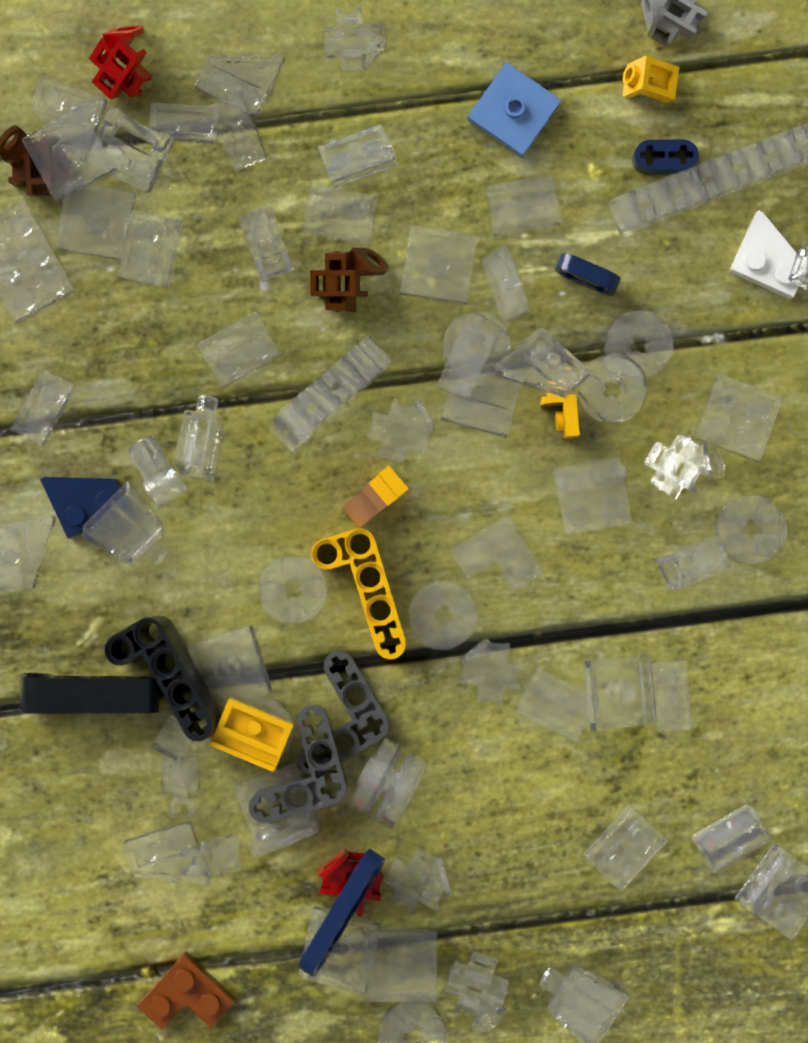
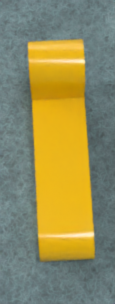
M360 528L316 542L312 548L311 555L314 564L319 568L329 570L350 564L377 653L386 659H395L401 656L406 646L405 636L374 536L368 530ZM361 534L367 536L370 540L369 550L364 554H356L351 548L352 539ZM327 544L333 545L337 550V558L331 564L322 563L318 556L320 548ZM367 567H374L380 573V581L374 587H367L361 581V573ZM377 600L386 601L390 606V615L383 620H378L371 614V605ZM394 620L397 627H389L390 633L393 638H399L400 643L396 645V651L390 652L388 647H381V643L385 641L383 629L377 633L374 626H384Z

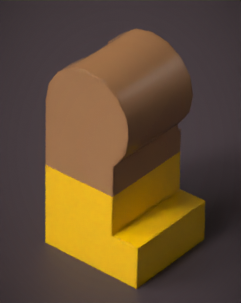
M388 465L372 481L364 486L362 491L349 500L342 509L360 529L406 494L409 488Z

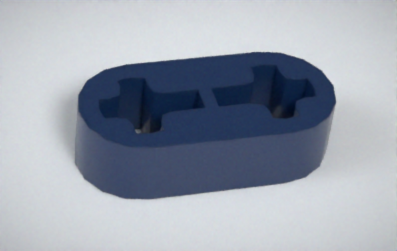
M646 140L641 142L635 149L632 163L641 174H685L692 170L697 163L699 152L696 145L689 140ZM681 149L684 150V155L690 156V158L683 165L679 158H669V156H676ZM646 150H650L651 156H662V158H656L651 165H648L646 159L640 158V156H643Z
M567 253L561 254L555 271L562 277L609 296L615 294L621 280L617 274Z

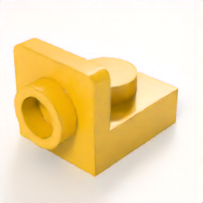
M647 55L629 63L623 74V96L631 98L641 94L665 103L674 101L679 67Z
M567 389L547 391V396L540 399V407L560 406V411H555L556 431H562L563 439L577 438L580 432L576 394L568 395Z

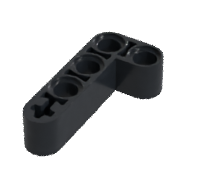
M165 616L146 617L121 630L107 640L104 652L110 663L121 666L137 662L143 658L146 660L183 732L189 739L203 741L214 736L222 714L170 619ZM152 623L159 629V637L156 641L149 634V628ZM123 640L130 646L128 657L124 656L121 651ZM168 653L174 657L176 662L173 671L169 670L165 664V658ZM184 684L189 686L192 691L190 701L185 700L182 696L181 689ZM197 705L200 706L199 709L194 710V712H191L190 708ZM205 718L207 725L201 728L199 722Z
M20 674L19 710L22 713H159L160 687L155 677Z

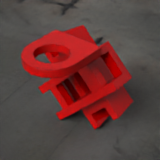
M125 26L103 33V38L100 39L88 58L99 68L92 83L110 100L118 98L122 90L130 98L140 96L143 93L140 89L143 82L150 81L153 77L140 65L147 52L144 49L135 52L130 47L135 36L145 32L144 26ZM117 58L126 65L125 69L116 62ZM105 79L113 85L112 89L104 82Z
M345 848L318 870V875L320 878H323V885L320 888L319 894L339 896L359 863L348 861V859L360 861L365 853L350 852ZM382 871L377 875L364 899L381 901L380 885L381 880H383ZM364 899L356 910L357 917H362Z

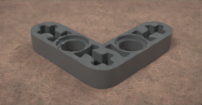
M336 650L326 657L324 671L351 717L350 721L333 730L335 737L340 733H348L353 737V748L347 752L339 751L341 760L344 762L384 738L389 730V720L354 658L344 650ZM336 656L340 660L345 658L348 660L349 664L345 667V670L349 677L356 673L359 678L349 681L343 688H340L337 683L344 681L339 671L333 673L330 669L334 664L332 658ZM352 686H361L366 691V700L360 705H353L347 699V691ZM372 716L375 720L381 718L383 721L379 727L381 732L375 734L373 730L363 734V738L367 741L361 744L358 733L351 726L358 724V729L361 730L368 725V717ZM319 744L314 747L313 753L315 755L320 754L326 748ZM303 749L299 756V766L305 774L311 776ZM330 755L322 758L320 763L329 762L331 760ZM333 767L322 771L317 770L318 775H321L326 771L332 769Z
M309 704L300 711L297 717V726L311 776L257 791L250 799L248 805L249 813L256 821L267 823L334 805L345 797L348 789L347 778L331 720L323 706ZM309 711H313L315 716L321 715L323 721L318 723L319 734L326 731L328 737H320L311 743L309 742L308 737L315 735L312 725H305L304 720L309 717ZM324 744L330 747L332 751L331 760L327 763L317 762L313 757L315 746ZM336 765L337 771H331L330 773L333 783H340L341 785L336 792V796H332L330 791H323L322 787L327 784L326 773L319 776L317 770H327ZM295 787L303 788L308 794L307 803L302 806H296L291 803L289 799L290 790ZM282 791V803L286 808L285 811L281 810V804L271 807L269 814H265L263 809H257L256 805L261 802V797H265L267 802L275 801L279 798L277 792Z

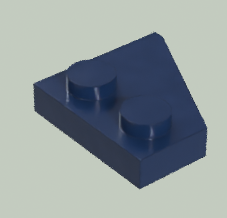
M44 477L40 479L67 539H72L132 511L118 479Z

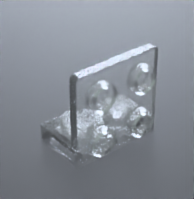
M297 762L275 769L274 772L270 771L234 787L235 795L252 836L249 847L253 858L320 833L322 824L316 809L267 823L256 821L249 813L248 805L250 799L257 791L304 778ZM295 787L290 790L289 799L294 805L302 806L307 803L308 794L303 788ZM282 791L277 792L279 798L275 801L267 802L265 797H261V802L256 805L257 809H263L265 814H269L271 807L281 804V810L285 811L286 808L282 803Z
M774 843L735 899L746 910L755 916H759L788 939L792 940L808 919V867Z

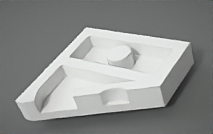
M758 210L754 214L729 272L783 297L792 299L807 269V265L767 216Z

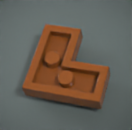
M185 951L142 998L137 1007L162 1030L186 1004L211 1028L230 1008L236 998Z

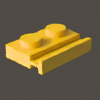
M230 697L209 745L274 772L294 723Z

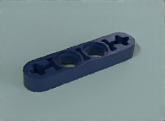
M369 849L357 864L298 964V967L311 977L316 976L325 964L385 863V858L372 849Z

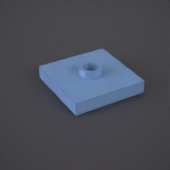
M505 62L468 115L467 121L523 158L560 105L561 99Z

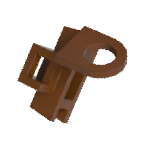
M14 125L1 135L0 156L6 163L12 166L13 177H8V183L15 187L26 186L27 195L36 197L56 195V183L70 182L67 152L53 153L52 139L48 132L42 133L41 139H30L19 126ZM14 135L11 142L5 146L7 140ZM33 154H44V156L33 157ZM33 166L35 169V176H33ZM47 185V187L44 188H36V186Z
M352 247L348 252L332 251L325 253V270H310V296H325V310L356 312V297H368V291H360V276L384 275L388 271V265L379 254L368 248ZM368 257L375 260L380 267L374 265ZM319 276H323V291H319ZM341 276H345V291H341Z

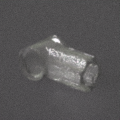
M153 435L139 440L127 449L145 481L143 486L157 509L188 492L180 474L174 466L169 464Z

